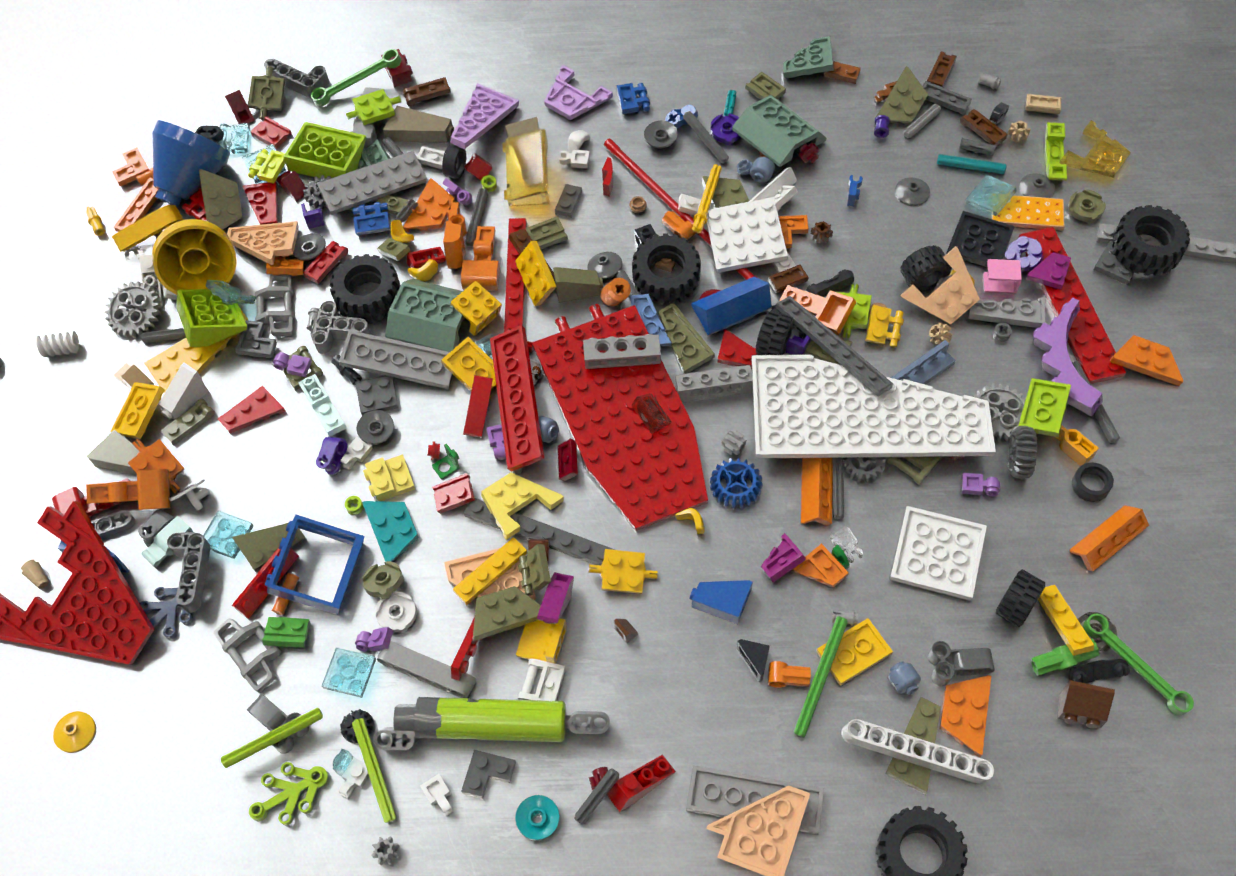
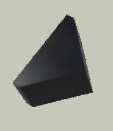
M743 639L738 640L737 650L757 680L761 682L764 677L770 645Z

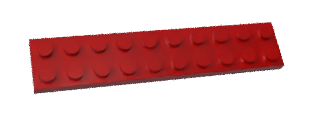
M1054 227L1019 234V237L1033 238L1041 244L1043 260L1053 252L1068 256ZM1070 261L1062 289L1040 284L1055 317L1059 316L1063 305L1069 303L1072 298L1079 300L1080 311L1072 322L1067 342L1089 382L1094 384L1124 377L1126 372L1123 366L1110 362L1116 351Z

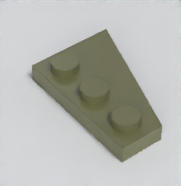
M288 523L232 537L253 570L264 565L278 549L282 538L287 537L286 527ZM299 528L292 546L305 539L304 534Z

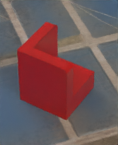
M476 153L472 155L465 165L466 171L480 180L487 176L493 168L491 163Z

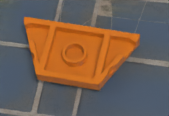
M430 178L417 200L418 206L412 209V213L403 226L405 232L415 228H419L420 231L442 228L448 218V210H451V204L455 202V198Z
M1133 335L1110 359L1112 363L1177 386L1183 383V378L1170 348Z
M990 675L946 685L944 690L940 729L946 734L953 736L961 745L964 744L974 751L977 757H981L983 754L992 677Z

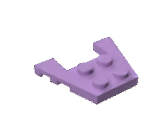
M562 65L560 73L556 76L555 83L551 86L544 104L549 109L572 120L611 99L613 92L600 86L591 96L567 84L575 74L572 69Z

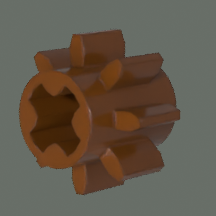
M824 221L815 223V227L811 228L810 233L813 235L812 240L819 244L829 242V237L833 236L831 224L828 225Z

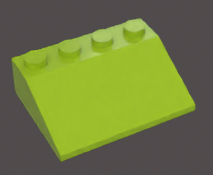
M304 122L283 156L287 170L321 178L322 175H324V178L330 176L331 179L355 171L359 165L366 135Z
M232 289L177 290L176 309L189 347L210 346L247 329V324Z

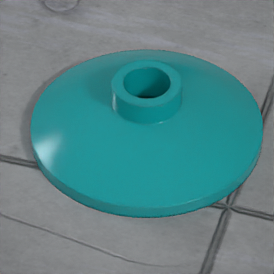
M533 795L523 800L518 806L515 815L518 830L523 836L531 840H543L551 836L557 829L560 819L557 805L553 800L543 795ZM536 816L542 817L540 823L534 822Z

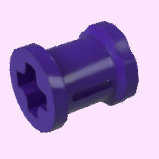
M886 115L877 116L874 120L876 125L874 135L878 138H885L889 135L888 124L890 119Z

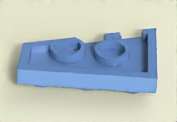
M649 294L631 295V306H636L648 333L659 335L660 347L671 346V341L657 315Z

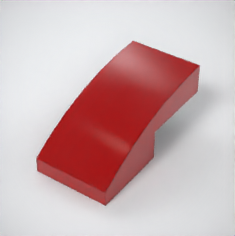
M607 157L602 168L603 195L609 197L613 188L611 157Z

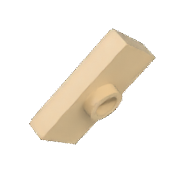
M1027 94L1025 110L1060 114L1062 97Z

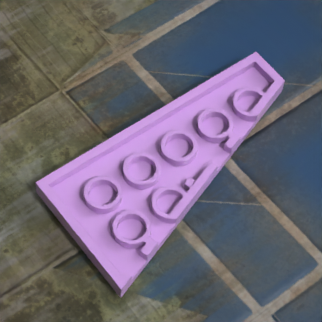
M477 83L476 89L472 93V98L469 99L463 111V116L460 117L459 124L452 133L450 143L459 148L466 149L519 106V100Z

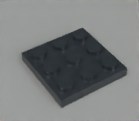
M963 211L947 253L956 246L963 260L987 267L988 259L1003 260L1015 226Z

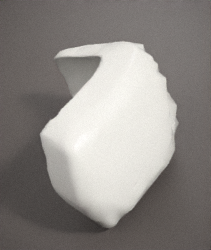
M583 130L572 132L568 140V152L572 153L573 150H579L582 143L589 140L590 134Z

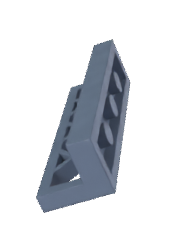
M944 340L891 378L901 381L905 379L926 385L955 364L956 360L947 353L949 343Z

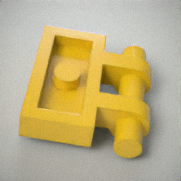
M873 305L865 341L883 346L887 339L891 340L890 347L897 348L898 341L901 338L900 329L904 323V312L898 310L895 317L890 316L892 309ZM889 324L894 325L892 333L887 332Z

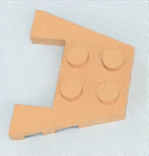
M956 246L943 257L956 272L928 297H925L912 284L900 295L905 300L949 324L955 322L980 300L959 249Z

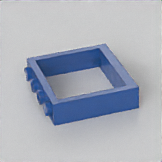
M295 514L293 521L290 520L287 524V537L282 538L280 542V555L275 556L273 560V573L267 576L265 582L267 593L338 615L365 536ZM298 528L353 545L332 603L277 586Z

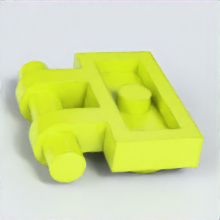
M263 149L256 156L255 163L250 166L248 177L253 179L257 175L259 180L274 183L285 165L283 158L285 153L271 150L268 155L269 152Z

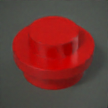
M432 441V445H428L427 456H431L430 460L439 459L440 444Z

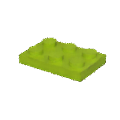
M1031 378L1018 426L1032 427L1038 434L1059 437L1071 385Z

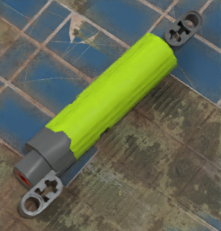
M418 697L416 704H398L395 706L393 727H384L374 735L373 741L375 746L382 750H408L416 744L418 738L563 742L565 740L566 728H569L570 731L576 734H603L609 728L610 719L606 713L597 711H576L572 715H566V704L564 701ZM579 717L581 722H587L588 717H591L590 728H587L588 723H582L580 727H577V724L573 723V721ZM596 718H603L606 722L605 727H596L594 720ZM382 733H386L389 736V743H384L381 740ZM406 734L407 738L411 739L408 743H406L405 739L396 741L397 738H402Z

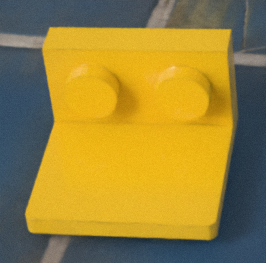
M476 281L451 301V305L470 321L469 332L474 336L500 314L502 306L495 297Z
M560 618L558 623L555 624L545 623L541 620L525 624L516 656L528 660L538 659L556 664L567 630L566 620Z

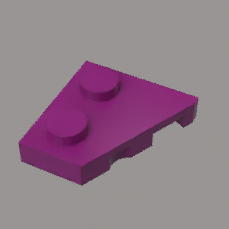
M1053 252L1028 273L1026 280L1062 289L1071 257Z
M785 533L781 536L782 542L780 545L772 549L769 557L761 565V568L772 582H775L806 560L803 553Z

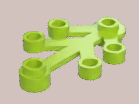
M285 762L281 766V772L284 776L290 777L294 775L304 779L294 783L275 778L270 773L264 774L261 778L262 785L266 788L275 787L284 791L263 803H253L248 811L249 816L254 821H263L268 815V810L288 799L285 810L279 814L278 820L283 825L291 824L293 812L301 791L308 788L306 797L299 802L298 808L303 814H308L313 809L312 803L317 789L324 786L328 780L327 771L321 766H314L310 770L295 767L290 762ZM291 766L290 772L285 773L286 767ZM319 773L320 777L317 780H313V776ZM271 777V782L269 784H265V780ZM309 803L308 809L303 810V805ZM260 807V812L254 814V809ZM288 814L289 819L287 821H283V816Z

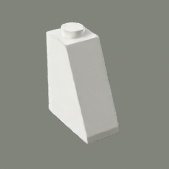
M186 363L180 366L158 403L162 409L161 413L169 420L171 418L175 420L184 414L209 391L199 373Z

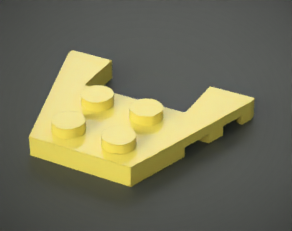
M511 472L481 491V497L490 513L494 515L496 524L501 528L506 540L520 531V525L510 517L535 499H538L550 510L564 501L563 495Z

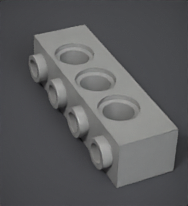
M628 335L619 338L608 337L605 339L590 338L583 340L585 369L661 363L659 335ZM605 350V351H607V352H605V353H600L599 351Z
M750 365L675 375L676 391L682 402L753 393V377Z

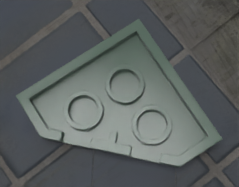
M830 36L813 39L807 48H802L796 52L793 59L786 60L783 63L784 78H794L796 76L834 70Z

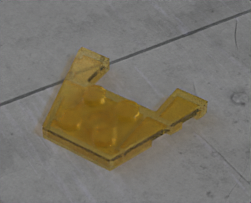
M1091 120L1082 134L1096 140V144L1085 158L1068 150L1059 164H1067V167L1114 178L1131 152L1117 140H1111L1106 135L1107 132L1103 129L1099 130L1095 126L1096 123Z

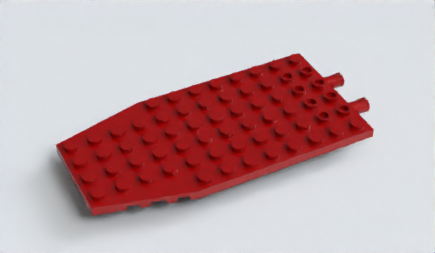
M595 304L596 309L594 305L589 307L594 320L570 328L565 316H561L562 321L558 317L555 323L560 332L532 342V346L571 435L577 444L587 471L595 478L601 489L607 493L613 504L619 508L621 514L633 529L638 531L671 518L678 512L689 508L694 509L708 503L695 428L662 360L660 364L585 369L583 340L590 338H619L628 335L644 336L649 334L635 305L604 316L600 305ZM601 350V351H599V352H600V353H605V352H607V351ZM651 398L654 400L667 418V424L664 427L654 428L643 421L639 413V405L643 399Z

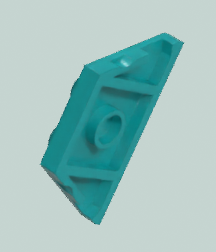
M362 502L385 562H393L399 554L402 555L408 546L419 538L405 502Z

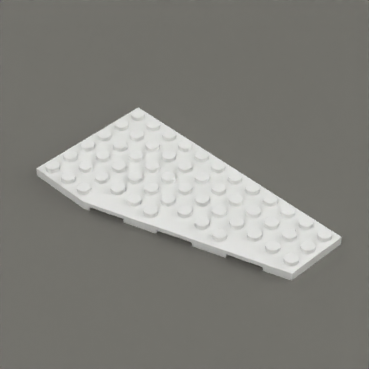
M812 355L752 356L756 458L994 456L996 453L989 402L987 400L967 395L959 396L932 389V386L905 379L901 381L889 377L886 378L893 383V387L882 395L877 396L842 365L815 359Z

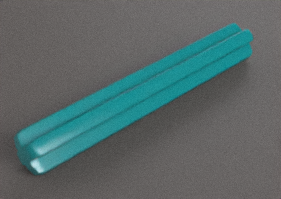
M939 154L937 158L938 165L1005 174L1007 165L1004 163Z

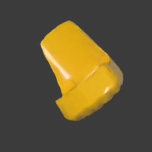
M400 220L391 221L392 239L401 243L414 241V235L405 232Z
M429 259L421 268H408V273L414 279L426 282L437 273L438 263L435 260Z
M689 508L675 514L677 520H693L697 534H704L703 519L696 509Z

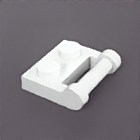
M530 659L528 674L523 690L519 693L518 700L557 701L566 669L565 666L538 659ZM537 669H542L536 694H530Z

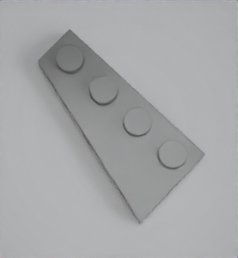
M1045 297L1038 300L1022 298L1021 301L1004 299L1002 302L979 300L969 309L968 319L1040 328L1045 323Z

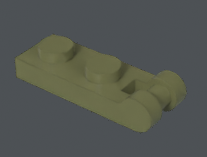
M199 399L192 408L160 431L174 446L212 418L215 411L207 406L208 404L204 399Z

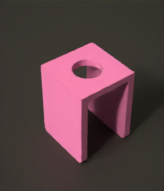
M988 259V272L983 273L984 292L1017 294L1022 280L1020 260Z

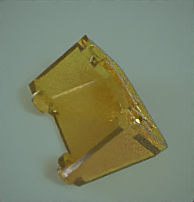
M537 129L506 138L505 142L502 143L503 153H506L507 190H504V200H508L509 206L550 204L546 129Z

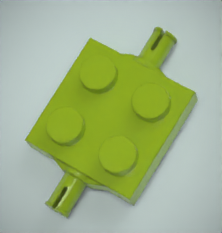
M384 89L353 98L355 110L346 113V117L348 120L358 117L363 125H367L395 116L392 105L401 103V98L397 96L390 99Z
M854 284L851 285L850 293L837 292L852 297L856 301V305L843 327V337L846 338L847 335V339L851 337V329H867L872 295L858 294V284L855 285V289Z

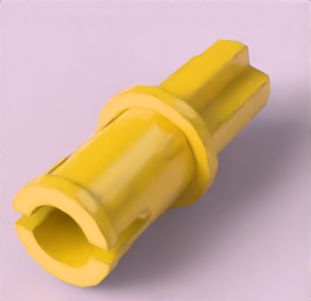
M86 207L85 212L88 217V224L92 226L94 234L96 236L104 235L105 229L101 223L102 218L98 216L95 207Z

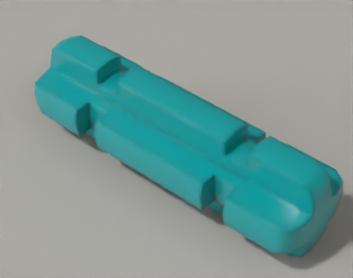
M729 90L727 93L724 116L733 114L737 93L735 90Z

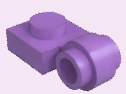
M445 178L442 184L447 187L446 191L453 196L457 194V200L461 204L469 205L472 202V194L462 190Z
M279 352L274 358L273 366L281 371L287 368L288 374L306 377L312 361L310 358L293 355L290 360L288 354Z
M502 425L487 427L490 447L496 446V448H493L495 459H499V461L506 459Z
M962 474V494L982 495L983 489L988 496H997L1000 492V481L996 477H988L985 481L983 480V474Z
M390 627L374 629L372 634L368 631H361L355 641L356 649L364 652L368 651V649L373 652L388 649L393 630Z

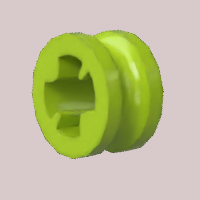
M487 175L482 178V189L492 192L497 188L495 177Z
M353 495L345 500L344 506L350 515H358L362 512L364 506L360 497ZM353 503L357 504L358 506L355 508L353 506L351 507L350 505Z

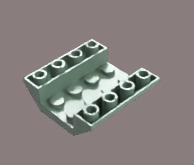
M772 95L748 106L732 127L734 132L779 167L792 160L794 149L807 142H813L818 146L827 139L822 133Z
M416 279L402 282L388 312L385 337L451 352L460 341L458 330L464 319V316L451 305V301L463 291Z

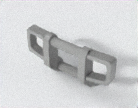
M271 274L269 285L255 292V299L257 300V316L255 321L263 322L264 325L270 323L272 336H292L293 334L292 320H294V313L292 312L291 296L293 295L291 275ZM274 281L288 282V286L272 285ZM269 297H284V311L264 312V300ZM289 321V328L275 329L273 322Z
M228 618L214 630L213 634L221 644L223 651L228 653L238 666L241 676L247 680L254 691L262 692L276 679V675L268 661L277 658L281 654V650L278 646L264 645L267 650L261 652L251 662L246 664L235 648L248 636L250 637L254 634L262 642L264 638L263 626L259 621L241 627L236 620ZM230 625H233L238 631L225 641L222 633ZM263 666L268 676L257 685L251 676Z

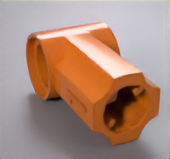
M673 211L666 212L662 218V224L672 231L673 234L679 235L681 239L684 237L688 240L696 234L692 230L693 224L690 221L685 222Z
M781 661L769 663V686L775 688H783L787 685L810 686V667L788 666L787 663Z

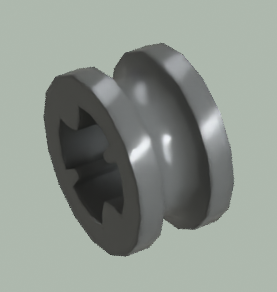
M999 323L995 327L993 336L996 340L1005 342L1010 338L1012 329L1006 323Z

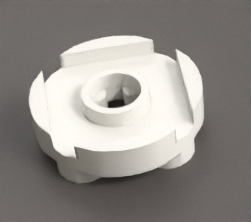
M393 592L389 598L378 601L375 607V616L381 628L390 627L393 633H404L415 621L417 608L409 595L403 592ZM400 608V614L393 616L391 611Z

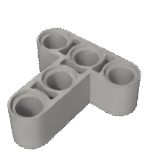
M328 300L323 302L319 308L311 340L316 351L320 354H325L331 350L334 340L346 341L349 330L370 335L371 332L366 320L362 318L340 317L336 304Z

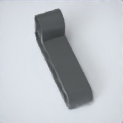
M274 58L267 59L264 62L265 70L266 66L273 67L272 76L285 79V87L308 98H311V93L314 89L318 87L326 88L329 84V78L324 66H315L307 74Z
M173 533L168 537L167 545L177 557H183L176 601L184 611L193 613L201 605L211 548L209 542L201 533Z

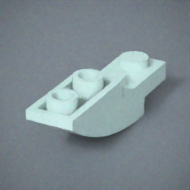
M315 374L298 382L329 437L346 429L343 420Z

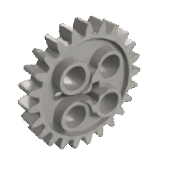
M130 281L129 285L123 283V288L117 286L118 292H111L113 297L107 298L110 303L105 304L108 310H105L104 313L108 316L104 319L108 321L107 325L111 327L112 331L120 336L136 338L137 334L141 336L143 330L149 332V326L155 327L152 322L159 321L156 315H161V312L157 309L162 308V305L158 303L161 299L157 297L158 293L154 291L153 287L145 282L136 281L134 283Z
M1001 383L998 388L994 384H991L990 389L985 385L983 390L978 389L977 393L972 396L989 402L993 436L997 437L999 442L1001 437L1008 441L1012 429L1019 425L1026 400L1022 399L1023 393L1016 394V388L1011 391L1009 390V385L1003 388Z

